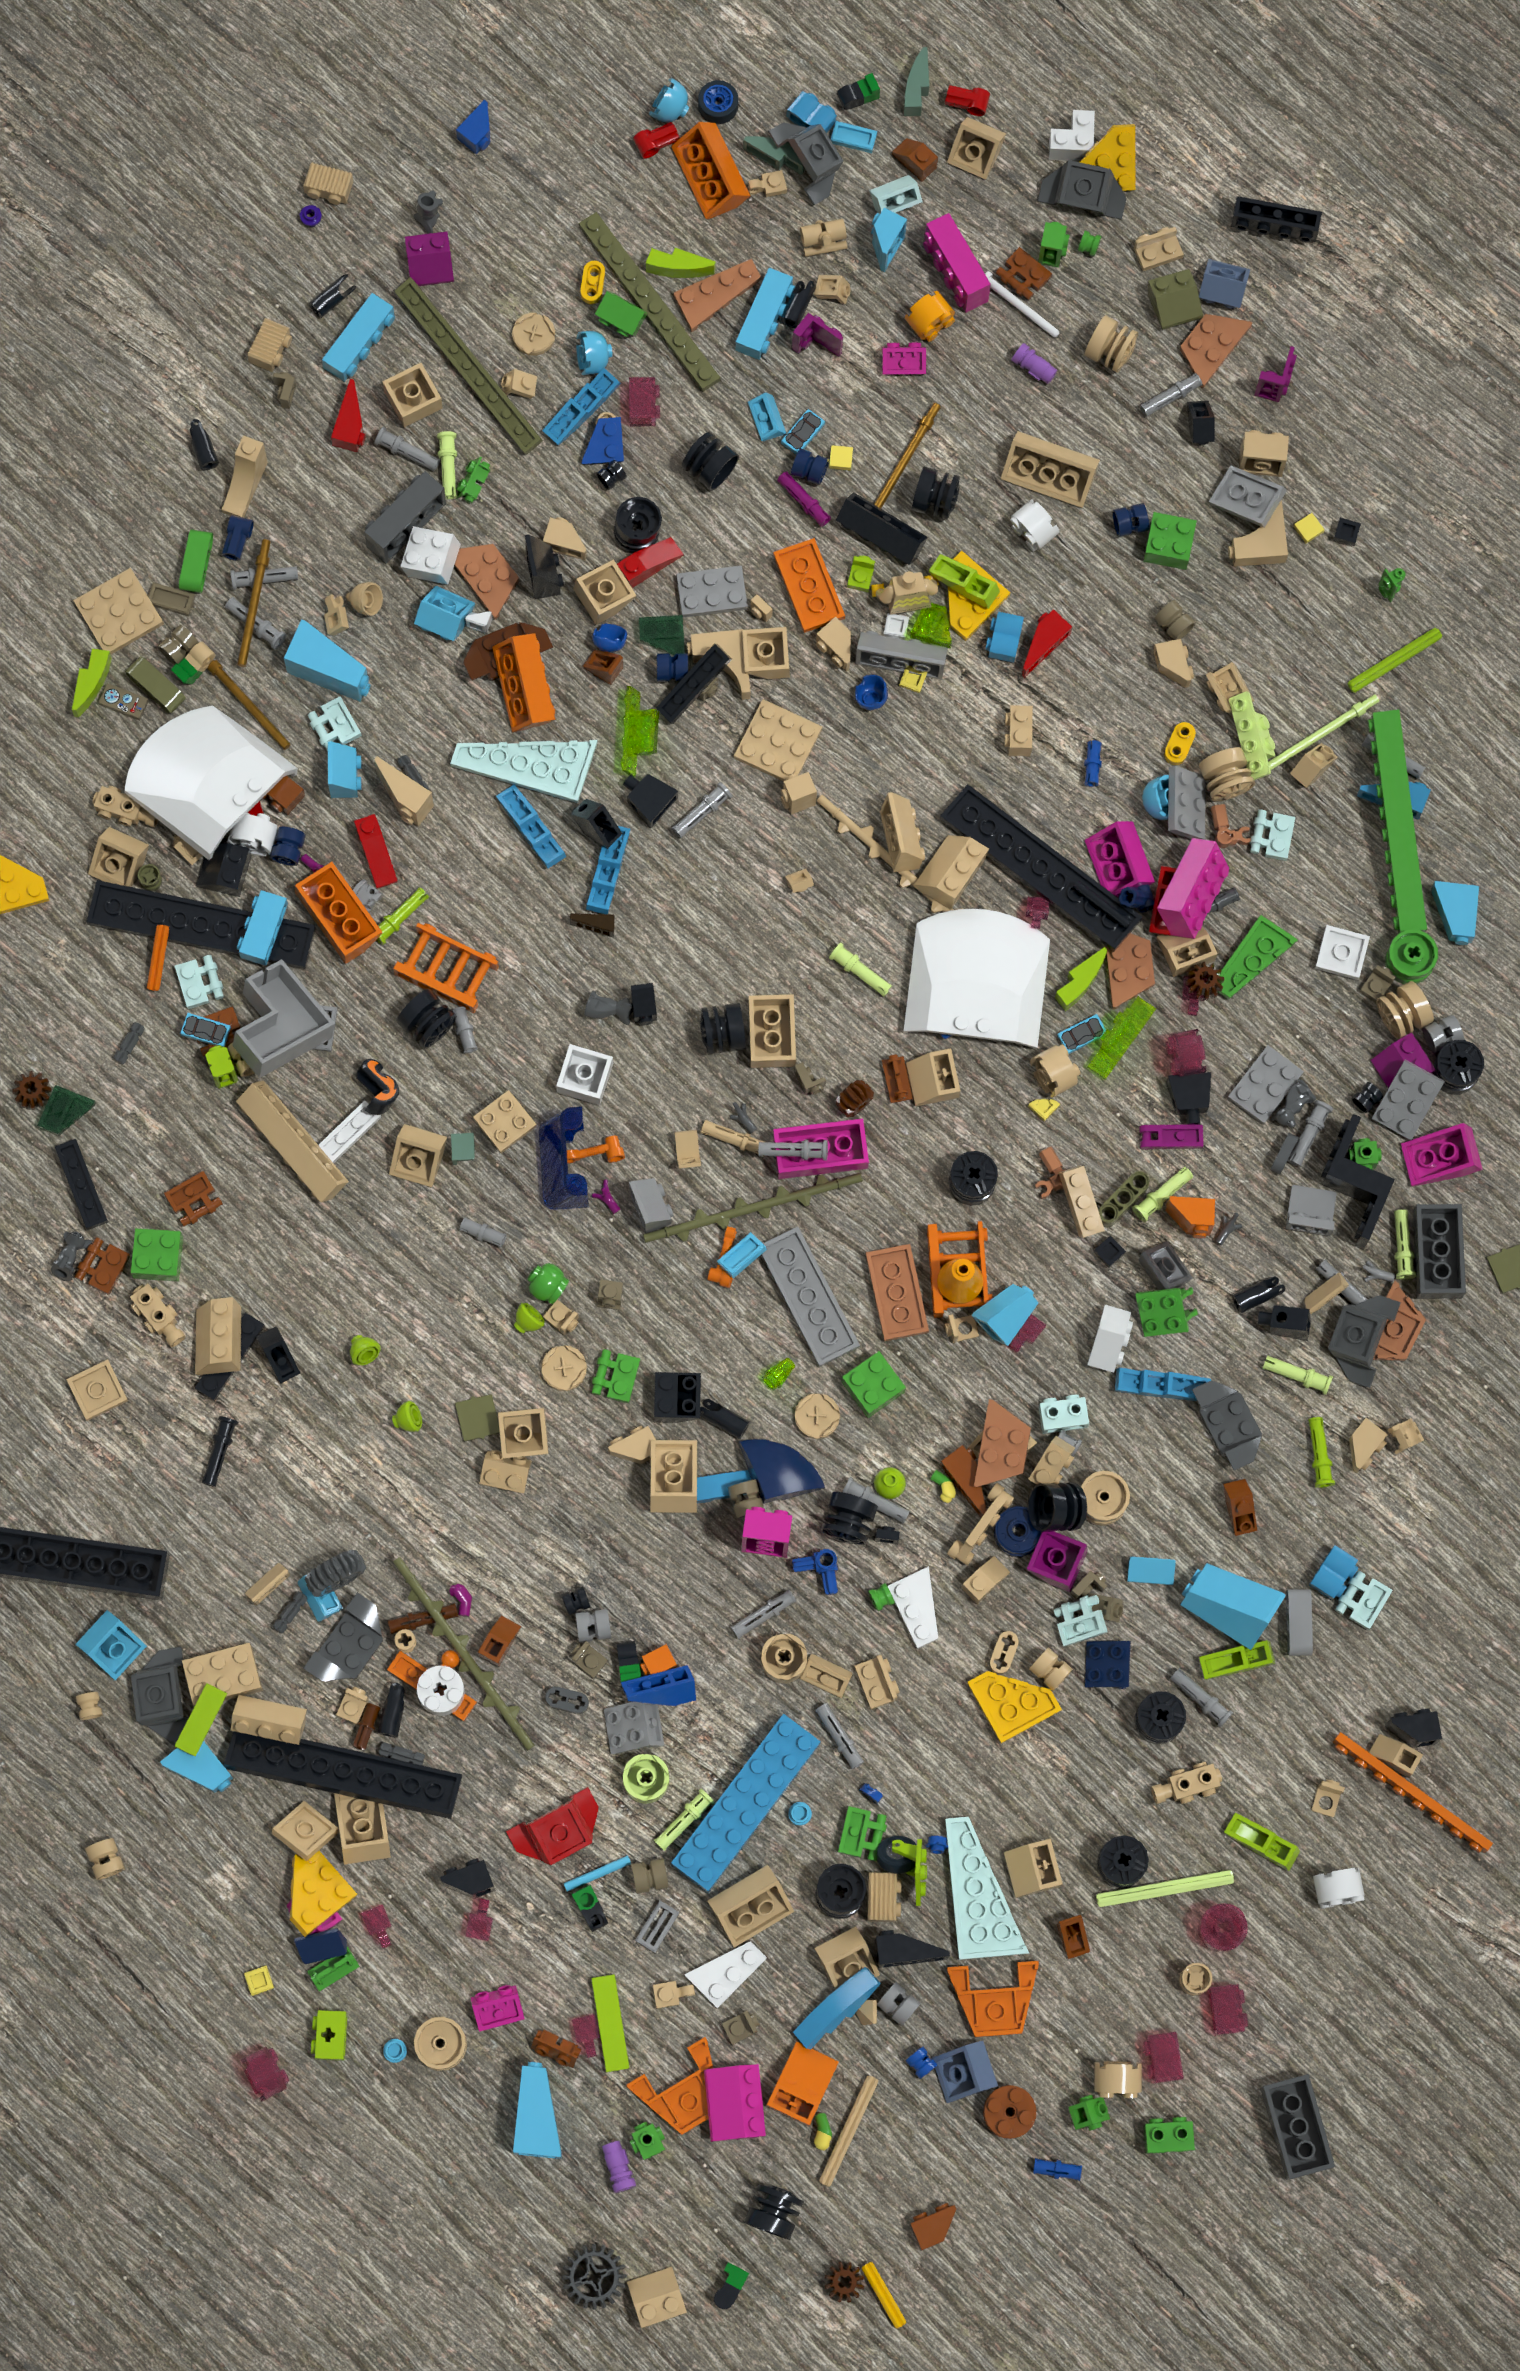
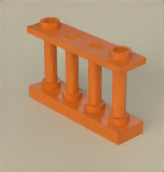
M418 923L416 929L417 933L421 934L407 962L401 963L397 961L393 968L394 975L422 989H430L435 995L475 1013L478 1008V1000L475 999V993L488 969L498 970L499 965L496 957L487 952L482 954L437 932V929L430 924L425 923L422 925ZM431 939L440 943L441 946L427 972L421 973L415 970V964L428 940ZM450 948L461 955L448 980L442 983L435 980V974ZM470 958L481 963L467 991L462 993L456 990L455 984Z
M982 1221L977 1222V1231L942 1233L941 1230L937 1231V1224H928L927 1226L934 1318L943 1317L944 1311L948 1308L983 1306L993 1299L992 1294H988L984 1241H988L987 1228H983ZM978 1240V1253L947 1255L939 1253V1244H942V1242ZM954 1259H967L971 1262H979L980 1271L983 1276L982 1297H976L973 1301L965 1304L953 1303L946 1297H943L938 1287L940 1266H944V1264Z

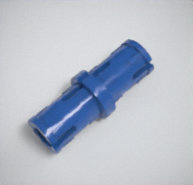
M1092 740V744L1091 741L1087 742V759L1084 761V766H1086L1084 784L1089 787H1094V783L1095 786L1099 785V768L1102 767V761H1100L1102 743Z
M1035 2158L1033 2174L1054 2176V2179H1059V2177L1078 2181L1081 2179L1082 2165L1061 2163V2160L1053 2162Z

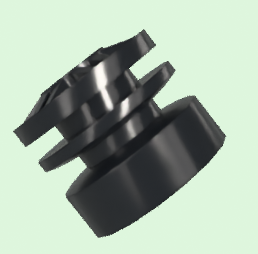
M707 432L691 446L683 459L682 468L685 471H690V475L693 477L701 473L699 482L710 491H713L731 474L739 460V454L729 446H724L720 449L722 441L718 438L715 439L713 433Z
M924 466L917 484L911 510L926 514L931 505L934 506V517H938L940 508L944 509L942 519L948 520L958 499L960 476L954 475L950 484L948 483L949 473L946 472L942 481L937 480L938 470Z
M644 497L629 498L620 505L616 514L613 534L615 541L622 549L629 553H634L656 544L662 521L658 506L653 501Z
M425 989L415 996L401 1011L396 1020L407 1033L416 1030L413 1039L420 1041L419 1044L423 1049L431 1047L443 1038L457 1018L453 1011L448 1012V1006L442 1005L437 1008L440 999L430 989Z
M740 1003L725 1004L724 1015H719L717 1007L712 1006L713 1017H709L707 1007L701 1008V1036L708 1055L714 1054L713 1044L717 1043L719 1053H723V1042H728L731 1051L746 1049Z
M1454 1040L1447 1043L1440 1050L1433 1064L1436 1069L1433 1075L1445 1081L1441 1090L1451 1095H1461L1475 1086L1484 1069V1057L1480 1049L1473 1043L1466 1040ZM1456 1062L1458 1064L1462 1062L1464 1064L1463 1067L1461 1065L1457 1067Z
M968 1151L958 1156L953 1162L948 1180L949 1190L956 1200L969 1206L980 1205L988 1201L994 1192L998 1178L997 1166L993 1159L979 1151ZM970 1172L972 1174L978 1173L977 1179L975 1177L970 1178Z
M1073 1482L1037 1484L1033 1487L1028 1497V1516L1032 1526L1041 1532L1078 1530L1084 1524L1087 1516L1085 1493L1078 1484Z
M832 1492L828 1508L835 1512L836 1515H825L824 1520L828 1523L822 1524L821 1531L844 1543L866 1545L868 1537L863 1534H869L871 1529L862 1524V1522H873L878 1506L869 1500L852 1494Z
M1154 1692L1148 1695L1140 1703L1135 1713L1136 1730L1145 1741L1152 1744H1166L1173 1741L1182 1731L1186 1722V1710L1182 1701L1169 1692ZM1158 1712L1166 1714L1165 1722L1162 1719H1156Z
M1123 1835L1112 1838L1103 1846L1098 1854L1096 1865L1098 1874L1105 1883L1111 1887L1122 1889L1133 1886L1143 1877L1148 1868L1149 1858L1147 1850L1140 1841L1134 1837ZM1120 1855H1122L1123 1858L1128 1857L1129 1861L1127 1862L1126 1867L1124 1864L1118 1863V1861L1121 1858Z
M835 1864L825 1869L819 1877L815 1892L816 1903L820 1910L828 1917L835 1919H846L856 1914L862 1906L865 1897V1879L860 1871L851 1865ZM837 1889H840L841 1892L845 1891L843 1898H840L839 1895L835 1896Z
M758 2184L756 2190L764 2193L765 2197L753 2196V2200L761 2204V2208H749L744 2223L790 2240L795 2225L787 2220V2216H799L800 2212L791 2209V2205L802 2207L804 2201L797 2198L793 2193L779 2187Z

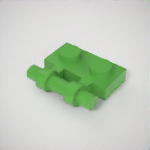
M603 1349L601 1357L597 1361L598 1370L596 1377H593L592 1394L600 1396L602 1388L609 1389L608 1399L629 1404L640 1358L618 1353L615 1362L610 1360L611 1351ZM607 1368L614 1370L611 1381L605 1380Z
M848 1806L838 1853L861 1858L862 1850L865 1849L869 1850L868 1860L877 1862V1849L881 1843L883 1832H886L887 1825H885L887 1816L878 1814L876 1822L869 1821L871 1811ZM867 1828L874 1830L872 1842L865 1841Z

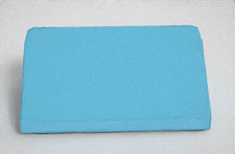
M765 392L748 402L761 441L786 434L773 395Z
M1129 1557L1127 1582L1173 1585L1176 1560Z
M307 1575L297 1582L302 1593L307 1596V1602L318 1622L343 1609L335 1592L323 1595L322 1597H314L306 1586L305 1577Z

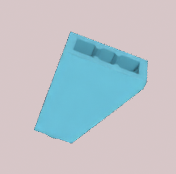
M1435 881L1431 892L1449 941H1455V944L1458 945L1472 943L1475 938L1479 886Z
M1012 1284L977 1309L971 1316L993 1340L1009 1346L1039 1302L1034 1298V1292L1024 1285L1021 1288Z
M204 1741L196 1757L176 1748L160 1761L165 1769L214 1793L218 1790L223 1792L232 1784L230 1780L233 1777Z

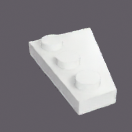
M928 1566L887 1586L917 1649L938 1640Z
M750 1941L684 1974V1976L718 2009L767 1957Z

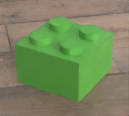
M1154 512L1143 562L1186 570L1197 520Z
M135 1228L131 1266L133 1278L179 1282L183 1246L181 1231Z
M880 1351L842 1376L841 1383L867 1418H870L900 1397L906 1390L905 1385Z

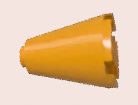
M954 1259L947 1262L941 1268L938 1275V1287L940 1293L951 1302L965 1304L973 1301L981 1292L983 1276L978 1266L967 1259Z

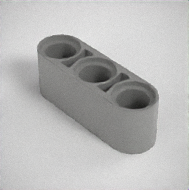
M1287 1589L1288 1656H1312L1311 1589Z

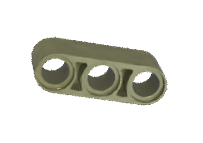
M142 656L125 671L126 675L168 714L173 713L186 700L184 694Z
M1141 1171L1133 1173L1100 1207L1099 1214L1105 1228L1115 1225L1145 1194L1150 1182L1146 1173ZM1137 1179L1143 1181L1144 1187L1136 1188L1133 1185V1181ZM1124 1195L1129 1199V1202L1121 1204L1117 1197ZM1110 1211L1114 1218L1106 1220L1103 1218L1102 1213Z

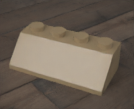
M1018 431L1012 441L1001 479L1083 508L1100 460Z

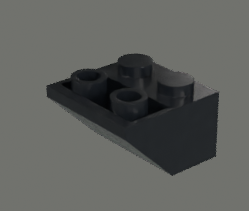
M655 1372L654 1422L679 1423L700 1419L701 1373Z
M1430 1708L1417 1710L1416 1713L1409 1716L1407 1712L1393 1714V1717H1390V1720L1385 1724V1728L1412 1748L1435 1745L1442 1739L1437 1711L1431 1712Z
M478 1858L466 1862V1867L459 1870L456 1867L447 1869L443 1872L444 1876L440 1877L443 1886L472 1899L496 1891L485 1861H479Z

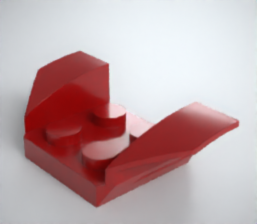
M587 1787L570 1796V1801L528 1824L522 1822L507 1830L506 1833L516 1852L553 1865L590 1845L593 1840V1830L599 1809L590 1789Z

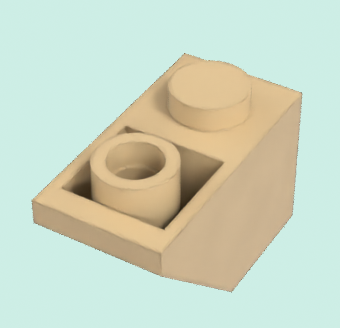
M834 617L816 634V645L823 653L827 652L832 657V662L838 668L842 667L847 671L850 668L851 631L837 617Z
M1181 639L1155 644L1153 653L1158 672L1185 688L1189 687L1191 680L1194 679L1192 666L1187 664L1188 650L1186 645H1182Z
M1320 743L1302 757L1290 774L1307 788L1338 757L1330 747Z
M1368 1418L1364 1419L1349 1438L1353 1471L1355 1473H1358L1360 1469L1365 1471L1373 1461L1370 1456L1374 1451L1379 1454L1387 1444L1384 1439L1388 1434Z
M639 1426L630 1432V1436L624 1439L621 1436L610 1442L611 1446L608 1447V1452L612 1456L643 1464L651 1460V1440L656 1439L649 1426L645 1428Z
M1381 1734L1378 1735L1369 1751L1370 1754L1385 1765L1407 1778L1414 1773L1423 1754L1408 1745Z

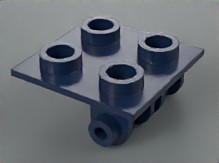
M1087 1641L1085 1688L1117 1687V1689H1126V1687H1129L1131 1641Z

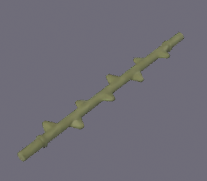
M861 1173L829 1181L821 1174L818 1175L815 1186L791 1193L783 1186H779L776 1197L752 1204H747L740 1197L736 1200L735 1208L708 1216L702 1209H697L694 1220L671 1227L665 1226L663 1229L643 1234L645 1243L677 1235L684 1242L687 1241L690 1230L717 1223L723 1230H726L730 1219L758 1211L764 1218H769L771 1207L795 1200L800 1201L807 1207L810 1204L811 1196L838 1188L840 1190L841 1187L862 1182Z
M398 1557L393 1563L406 1580L405 1583H408L412 1588L408 1596L409 1601L420 1600L436 1622L432 1632L433 1636H446L462 1659L458 1668L459 1671H471L487 1695L483 1706H496L511 1727L512 1733L516 1734L528 1751L534 1747V1743L522 1728L523 1725L519 1724L516 1720L520 1711L519 1706H506L491 1685L495 1675L494 1672H482L466 1650V1645L470 1639L469 1636H456L440 1613L444 1602L442 1600L432 1601L415 1578L416 1575H413L402 1558Z

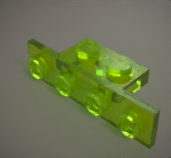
M627 686L624 696L626 706L623 717V757L620 764L623 772L636 777L637 756L657 754L659 711L656 709L640 710L641 693L632 686Z
M1138 996L1130 1008L1127 1007L1124 1013L1120 1011L1113 1020L1115 1025L1112 1030L1107 1029L1100 1038L1102 1041L1101 1047L1087 1068L1106 1080L1157 1008Z

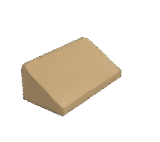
M1341 1273L1335 1274L1305 1298L1306 1309H1310V1314L1318 1311L1349 1287L1348 1282Z
M277 1563L248 1589L245 1594L256 1606L290 1576V1573L283 1565Z
M811 1654L806 1668L799 1679L842 1698L853 1673Z

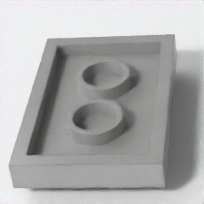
M1231 465L1209 500V503L1213 507L1265 528L1285 495L1286 489L1283 486Z
M742 566L676 574L682 618L748 610Z
M1178 766L1169 767L1168 831L1190 839L1205 840V780L1201 774Z
M1267 1045L1227 1099L1264 1125L1304 1071Z
M1405 1059L1372 1119L1412 1140L1445 1081Z

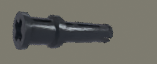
M223 1416L218 1418L220 1421L216 1434L212 1437L214 1445L202 1480L203 1484L216 1487L228 1446L233 1442L231 1439L235 1426L239 1423L234 1419Z

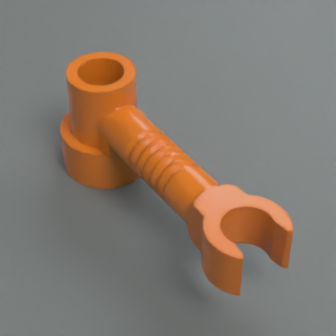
M615 1135L605 1138L606 1144L563 1152L565 1164L606 1153L608 1162L613 1163L623 1160L625 1154L623 1148L620 1147L618 1136Z
M727 1226L719 1259L731 1249L737 1233L736 1228ZM718 1263L716 1268L711 1267L708 1281L720 1283V1286L730 1288L733 1278Z

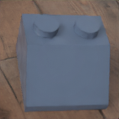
M1208 259L1199 298H1202L1207 303H1222L1227 308H1240L1250 269Z
M983 2041L965 2045L932 2058L937 2063L935 2069L946 2103L998 2086Z

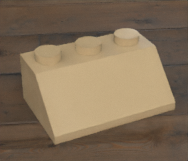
M889 792L881 808L880 815L893 872L917 870L920 868L922 861L925 860L924 848H920L919 844L920 830L918 827L916 828L914 822L916 820L914 807L911 808L909 799Z
M948 835L913 887L951 910L985 861L989 848L971 837Z
M233 1297L211 1299L196 1310L195 1374L205 1375L240 1371L241 1306Z
M768 1865L708 1900L715 1917L734 1948L794 1912L782 1886Z

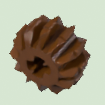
M1202 962L1201 968L1195 964L1192 968L1193 971H1188L1187 976L1189 979L1186 980V985L1191 986L1189 993L1197 992L1196 999L1204 995V999L1207 1001L1209 995L1215 998L1218 995L1217 991H1222L1224 977L1219 976L1222 972L1221 969L1213 970L1214 963L1207 967L1206 963Z
M29 1071V1077L21 1074L22 1081L15 1080L14 1084L17 1088L12 1090L13 1094L17 1095L15 1097L16 1102H22L21 1106L23 1108L30 1104L32 1110H35V1104L37 1103L40 1107H43L42 1100L49 1101L50 1097L47 1093L52 1091L51 1087L47 1086L49 1080L47 1078L42 1079L43 1075L40 1072L35 1077L33 1071ZM35 1087L37 1091L35 1093L32 1091V1094H29L28 1089Z
M856 1080L836 1098V1105L842 1114H845L847 1117H854L870 1104L874 1092L863 1080Z
M838 2262L840 2271L837 2272L831 2266L829 2269L834 2274V2277L825 2275V2279L832 2280L831 2284L825 2285V2289L834 2288L829 2294L831 2298L836 2293H839L837 2302H841L843 2295H846V2301L849 2303L851 2302L849 2293L858 2298L860 2295L854 2289H864L863 2285L857 2284V2281L864 2280V2276L855 2277L860 2268L856 2267L851 2272V2262L847 2263L846 2270H843L842 2262ZM840 2276L843 2278L848 2276L851 2279L848 2282L851 2284L849 2288L845 2286L839 2287L838 2283L840 2281L838 2279Z

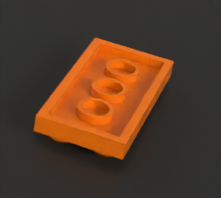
M815 538L773 552L774 559L804 633L826 626L834 617H837L839 620L845 619L844 611Z

